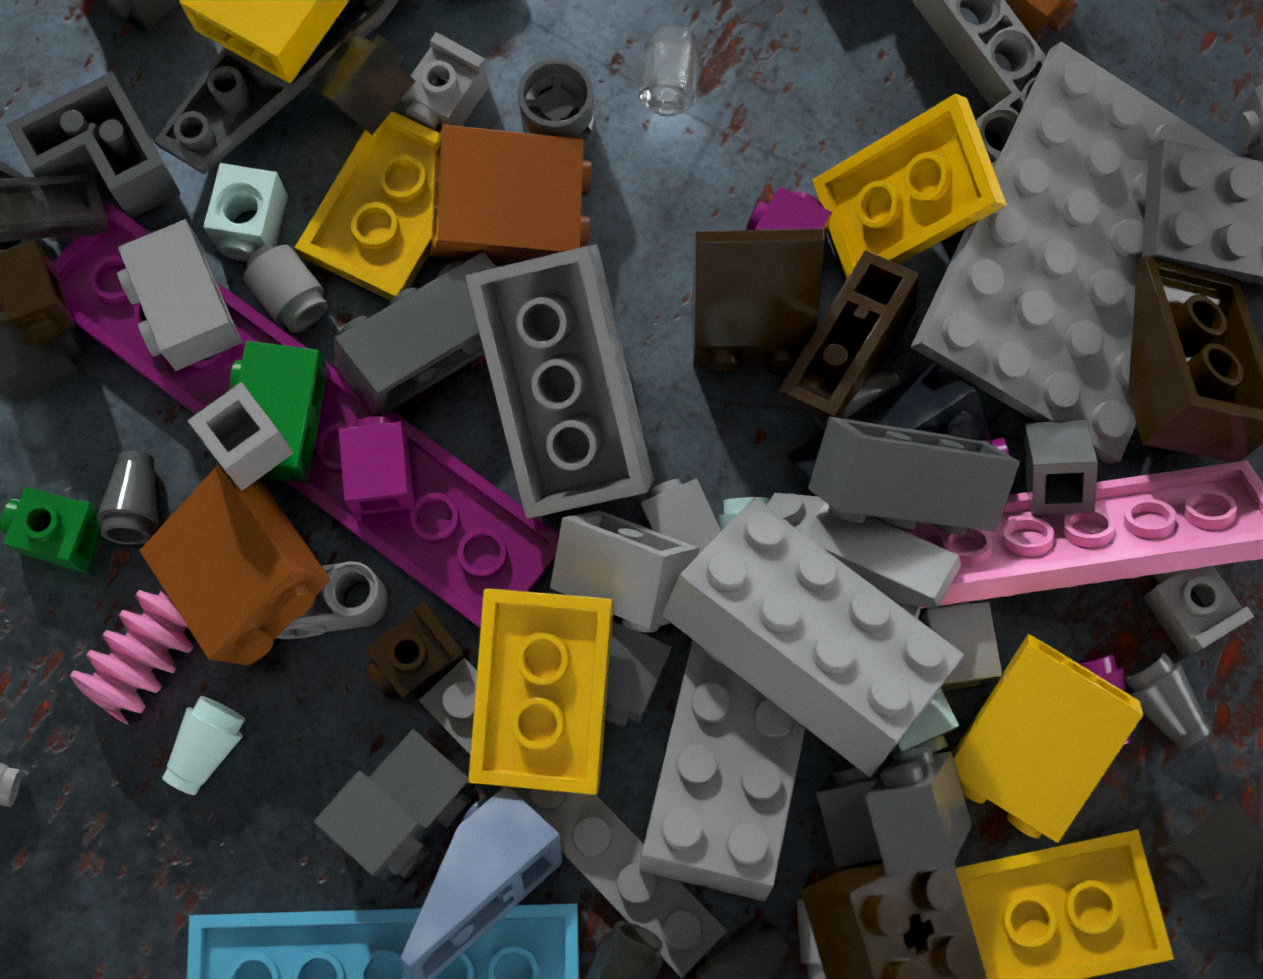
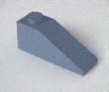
M504 786L491 798L484 797L477 801L467 811L462 823L457 827L400 957L406 979H434L563 864L559 833L509 786Z

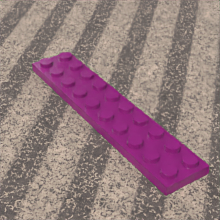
M109 202L100 209L53 262L75 325L194 415L230 391L231 369L236 360H242L246 341L306 348L218 283L242 344L177 371L174 370L162 354L153 357L138 327V323L147 320L140 303L135 305L130 303L117 272L126 269L118 247L148 235L150 232ZM326 362L329 374L308 484L283 482L481 631L484 589L533 592L555 563L560 534L537 517L526 519L524 509L520 504L392 410L381 417L390 418L392 422H401L409 438L415 509L354 516L344 501L339 429L355 427L356 421L373 416L339 371Z

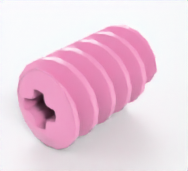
M160 589L158 595L141 590L134 595L144 611L142 615L122 610L118 615L128 631L126 635L109 630L103 633L102 636L112 651L109 655L93 650L86 654V657L96 671L93 675L75 670L69 675L76 687L84 695L126 725L129 724L121 713V709L142 713L146 707L136 690L139 688L158 693L162 687L153 673V669L156 668L174 673L178 666L170 655L169 649L172 648L186 653H190L193 649L192 643L184 632L188 626L168 595Z

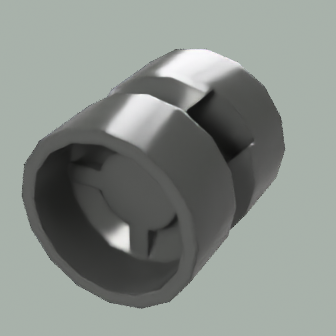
M553 58L542 60L531 66L520 79L517 91L523 133L584 139V155L593 144L596 132L594 92L590 77L582 67L570 60Z

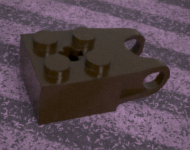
M880 859L856 864L800 890L826 979H986V972L954 864L887 876L883 860Z

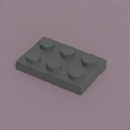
M1162 139L1149 145L1142 257L1147 255L1238 278L1241 281L1263 285V162L1167 139Z

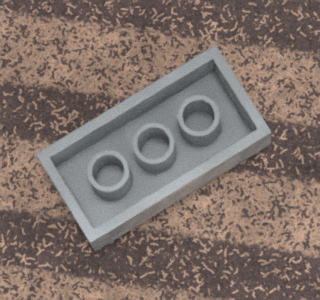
M598 244L465 275L526 519L646 493L654 482V477Z
M755 497L679 575L662 614L663 617L870 778L965 655Z
M692 640L642 851L639 871L765 902L774 884L805 726L694 640Z

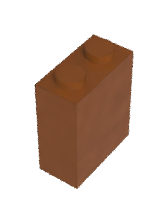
M443 124L435 147L430 256L469 260L484 251L492 262L514 264L588 246L590 220L588 216H581L582 195H588L590 190L592 165L590 160H583L584 139Z
M220 464L209 473L139 550L207 658L214 661L250 666L253 662L264 657L271 650L273 641L295 618L300 617L311 608L314 598L331 581L261 479L259 478L247 488L241 490Z

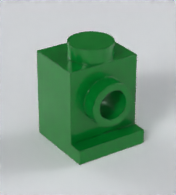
M25 486L20 500L15 498L9 500L3 509L0 519V530L6 534L3 544L20 555L88 573L101 538V525L96 520L99 509L92 503L78 499L76 501ZM50 514V525L45 530L41 531L47 515Z

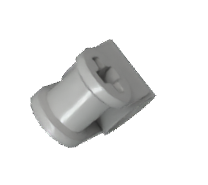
M348 561L345 563L323 565L321 567L331 581L314 598L311 608L300 617L295 618L277 638H307L330 631L374 625L385 616L389 609L390 595L388 588L368 566L360 562ZM368 582L370 594L367 600L361 606L346 608L344 598L347 590L353 584Z

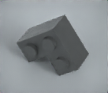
M113 71L6 124L30 171L53 201L103 177L107 187L125 214L133 219L182 194Z
M412 729L370 777L358 771L313 822L372 876L391 882L400 874L406 879L421 865L430 853L431 849L425 845V842L442 824L449 830L471 807L474 800L468 794L476 785L468 783L469 778Z
M930 747L906 750L893 756L894 763L879 766L871 778L851 762L831 769L832 776H829L817 790L816 796L836 868L882 859L886 875L891 876L954 864L972 824L952 751L933 755Z

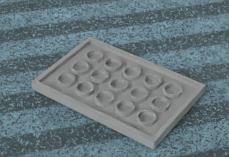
M1060 42L1049 50L994 167V172L1007 206L978 220L965 229L911 348L1035 422L1087 420L1096 457L1108 465L1121 461L1137 424L1128 395L1137 262L1142 258L1149 145L1162 139H1167L1231 155L1236 154L1068 45Z

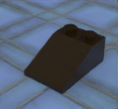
M824 228L696 231L691 296L693 367L706 366L708 371L714 373L735 372L745 365H766L767 370L774 372L791 371L817 329Z
M1144 255L1137 262L1128 395L1143 445L1228 462H1239L1263 444V351L1238 278Z

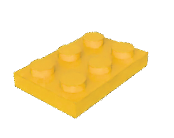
M958 94L952 95L812 179L819 201L825 209L832 212L828 228L846 280L865 250L894 263L901 264L978 220L1007 206L968 99Z
M379 106L294 247L298 256L389 301L400 292L410 288L431 253L435 147L440 133L383 106Z
M484 589L468 783L592 795L598 794L601 780L615 599Z
M1138 829L955 868L986 972V979H1085L1174 959Z

